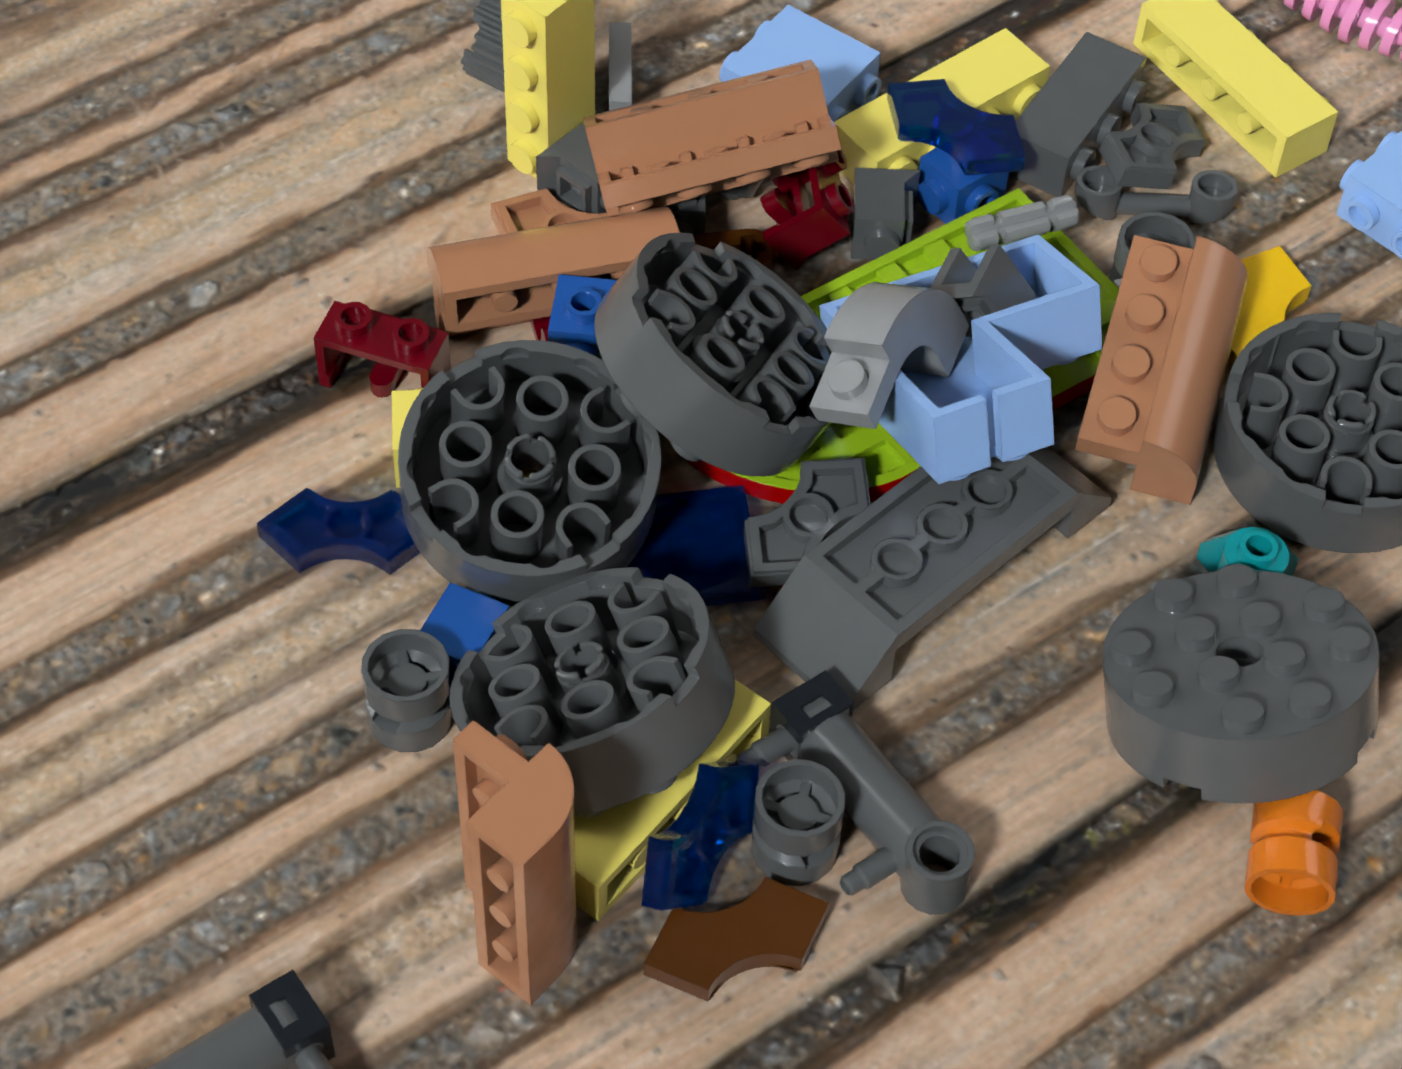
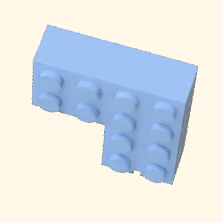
M1039 234L1001 246L1036 295L1033 300L971 320L972 337H964L949 377L901 370L897 375L879 424L938 484L961 480L973 472L991 466V458L993 457L1000 459L1002 462L1021 459L1036 450L1054 445L1051 378L1042 369L1054 365L1070 364L1077 360L1078 357L1102 349L1100 285ZM986 251L967 257L976 270ZM941 266L890 282L889 284L930 288ZM849 296L819 305L821 322L826 329H828L836 312ZM826 345L825 347H826V349H827L829 355H831L832 352H831L829 346Z

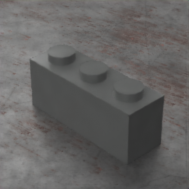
M1086 32L1007 131L1004 155L1011 160L1008 175L1055 197L1063 196L1077 179L1079 171L1085 167L1093 166L1096 152L1099 150L1105 135L1112 131H1119L1124 115L1127 112L1132 114L1136 104L1142 103L1147 91V83L1141 81L1146 57Z

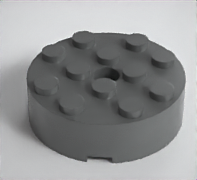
M691 233L660 235L645 245L600 301L594 320L596 341L607 370L621 390L620 398L623 405L633 415L646 419L655 429L668 438L675 451L683 458L690 461L702 460L715 467L740 475L761 477L776 475L792 467L831 424V422L818 421L809 407L830 358L825 347L827 345L824 339L827 331L826 327L810 306L785 281L742 251L723 242H720L714 250L697 245Z
M1341 313L1309 314L1273 325L1258 334L1244 347L1235 360L1229 374L1213 438L1215 460L1224 483L1240 505L1255 519L1268 527L1271 532L1317 549L1340 553L1381 552L1402 546V328L1379 319L1375 327L1340 321Z
M541 340L502 342L475 350V357L458 364L446 373L441 370L421 390L405 418L398 448L402 510L409 533L420 553L446 580L473 592L493 597L506 605L514 606L546 587L579 575L605 569L625 568L638 554L651 529L656 510L661 469L659 435L657 429L646 419L639 418L626 409L620 398L621 390L614 382L602 359L578 348L556 342ZM534 469L539 472L531 473L529 477H524L521 470Z
M1242 564L1227 565L1216 572L1197 574L1181 579H1165L1158 582L1152 591L1135 600L1116 618L1105 638L1103 646V674L1106 723L1109 736L1117 752L1129 766L1140 775L1163 788L1171 780L1182 785L1201 789V800L1222 803H1262L1288 799L1319 789L1347 773L1357 764L1358 752L1368 741L1369 737L1373 739L1375 737L1379 707L1378 641L1374 630L1365 616L1336 589L1324 587L1296 576L1253 570L1251 567Z
M625 567L579 575L546 587L511 607L491 623L496 634L485 644L479 653L471 650L466 651L455 671L450 689V709L460 732L474 720L492 735L503 734L512 739L525 753L528 762L548 743L555 747L565 759L573 778L574 815L580 818H592L603 813L606 809L627 803L645 794H655L669 788L675 782L677 775L701 756L721 731L733 705L735 678L730 661L699 593L689 583L672 574H669L663 581L643 578L639 568Z

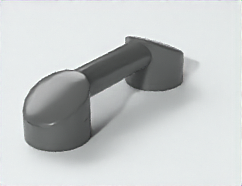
M1093 165L1079 171L1074 193L1076 199L1086 211L1104 220H1112L1116 215L1161 212L1175 217H1187L1193 223L1205 224L1219 220L1231 211L1236 201L1238 184L1232 176L1225 172L1206 170L1194 176L1189 195L1121 192L1122 186L1117 185L1108 167Z

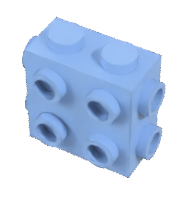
M787 5L771 21H764L757 29L754 37L738 52L733 51L727 56L720 69L719 79L721 82L811 59L819 70L828 114L834 122L877 98L881 88V79L878 78L881 52Z
M1392 131L1381 141L1373 155L1364 162L1360 159L1356 160L1344 173L1339 188L1343 190V194L1336 215L1402 259V131L1399 133Z

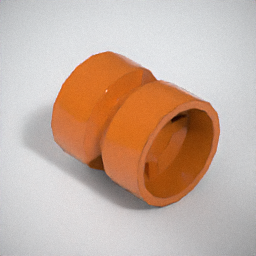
M1314 790L1288 799L1254 803L1250 842L1254 845L1248 850L1245 876V893L1252 902L1263 909L1294 916L1313 915L1328 910L1335 902L1338 874V858L1336 855L1340 851L1343 809L1337 800L1324 792Z

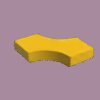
M1281 246L1241 259L1248 273V284L1228 359L1231 367L1240 352L1252 339L1269 327L1284 321L1286 315L1291 310L1305 303V300L1308 299L1312 285Z

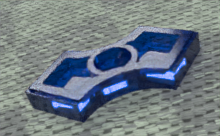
M945 79L888 84L887 100L897 138L900 141L921 142L941 149L957 161L966 176L1023 170L1026 156L1013 114L987 113L965 104L952 93Z
M305 488L257 522L259 537L299 574L323 562L348 559L372 564L391 575L420 554L405 522L401 495L395 490H390L374 499L366 501L341 502L324 498L311 489Z
M741 760L699 763L693 791L682 813L667 829L648 838L641 906L662 911L703 905L704 902H707L712 877L721 858L735 841L752 833L759 764Z

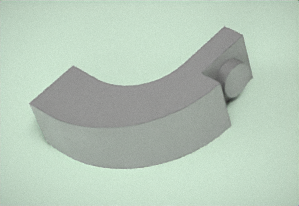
M879 282L866 284L853 292L836 312L824 336L832 353L809 406L818 421L876 429L900 370L949 377L969 327L957 302L952 296L939 289Z

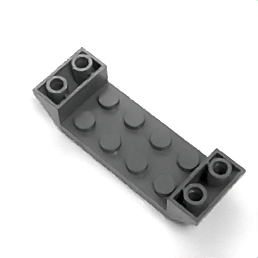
M1049 447L1036 450L1021 459L1002 462L1000 459L993 457L991 458L990 467L973 472L964 479L947 481L942 484H938L922 467H919L802 557L755 626L753 636L805 682L826 670L854 702V710L891 681L895 651L1049 528L1053 526L1066 538H1069L1110 505L1112 497Z

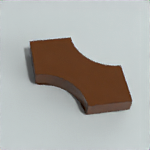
M765 877L753 894L744 901L727 909L713 912H693L673 906L644 962V975L708 1002L723 983L744 971L761 967H777L795 972L801 971L828 915L829 903Z

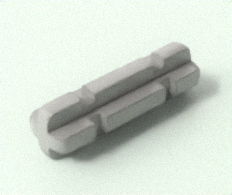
M1063 195L1051 198L1050 201L1045 203L1039 201L999 211L993 216L987 214L972 218L965 223L964 230L970 249L980 251L988 249L989 245L999 244V242L1004 245L1037 234L1043 235L1045 232H1049L1050 229L1055 232L1071 228L1079 222V212L1075 199L1071 195Z

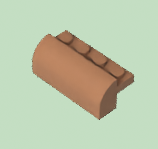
M811 59L583 117L608 216L657 208L839 161L837 150H841L837 127L828 114L819 70Z
M664 206L428 247L427 262L433 283L437 328L444 330L449 336L527 323L531 319L551 316L559 274L618 280L648 242L660 235L680 233L671 210Z
M1137 235L1133 237L1075 447L1077 451L1136 465L1130 490L1191 505L1248 284L1246 267L1232 251L1200 236H1197L1194 249Z
M473 720L453 739L465 886L473 892L478 964L531 1006L565 971L576 947L577 918L573 778L565 759L550 743L528 762L525 753L512 739L503 734L494 736Z

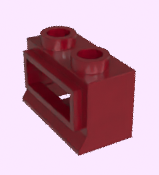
M837 150L839 158L837 162L769 179L777 188L760 197L765 212L778 223L763 231L764 241L796 270L800 269L807 257L850 234L847 215L855 211V205L850 192L840 180L839 172L847 168L846 158L842 150ZM808 182L811 183L814 206L811 208L809 207L806 183Z
M334 300L313 337L319 384L328 388L332 387L350 354L376 361L369 376L370 388L373 395L381 398L388 397L392 394L391 391H395L405 370L420 374L421 388H424L441 370L444 373L451 370L449 335L447 332L428 326L420 319H404L372 310L360 302L342 303Z

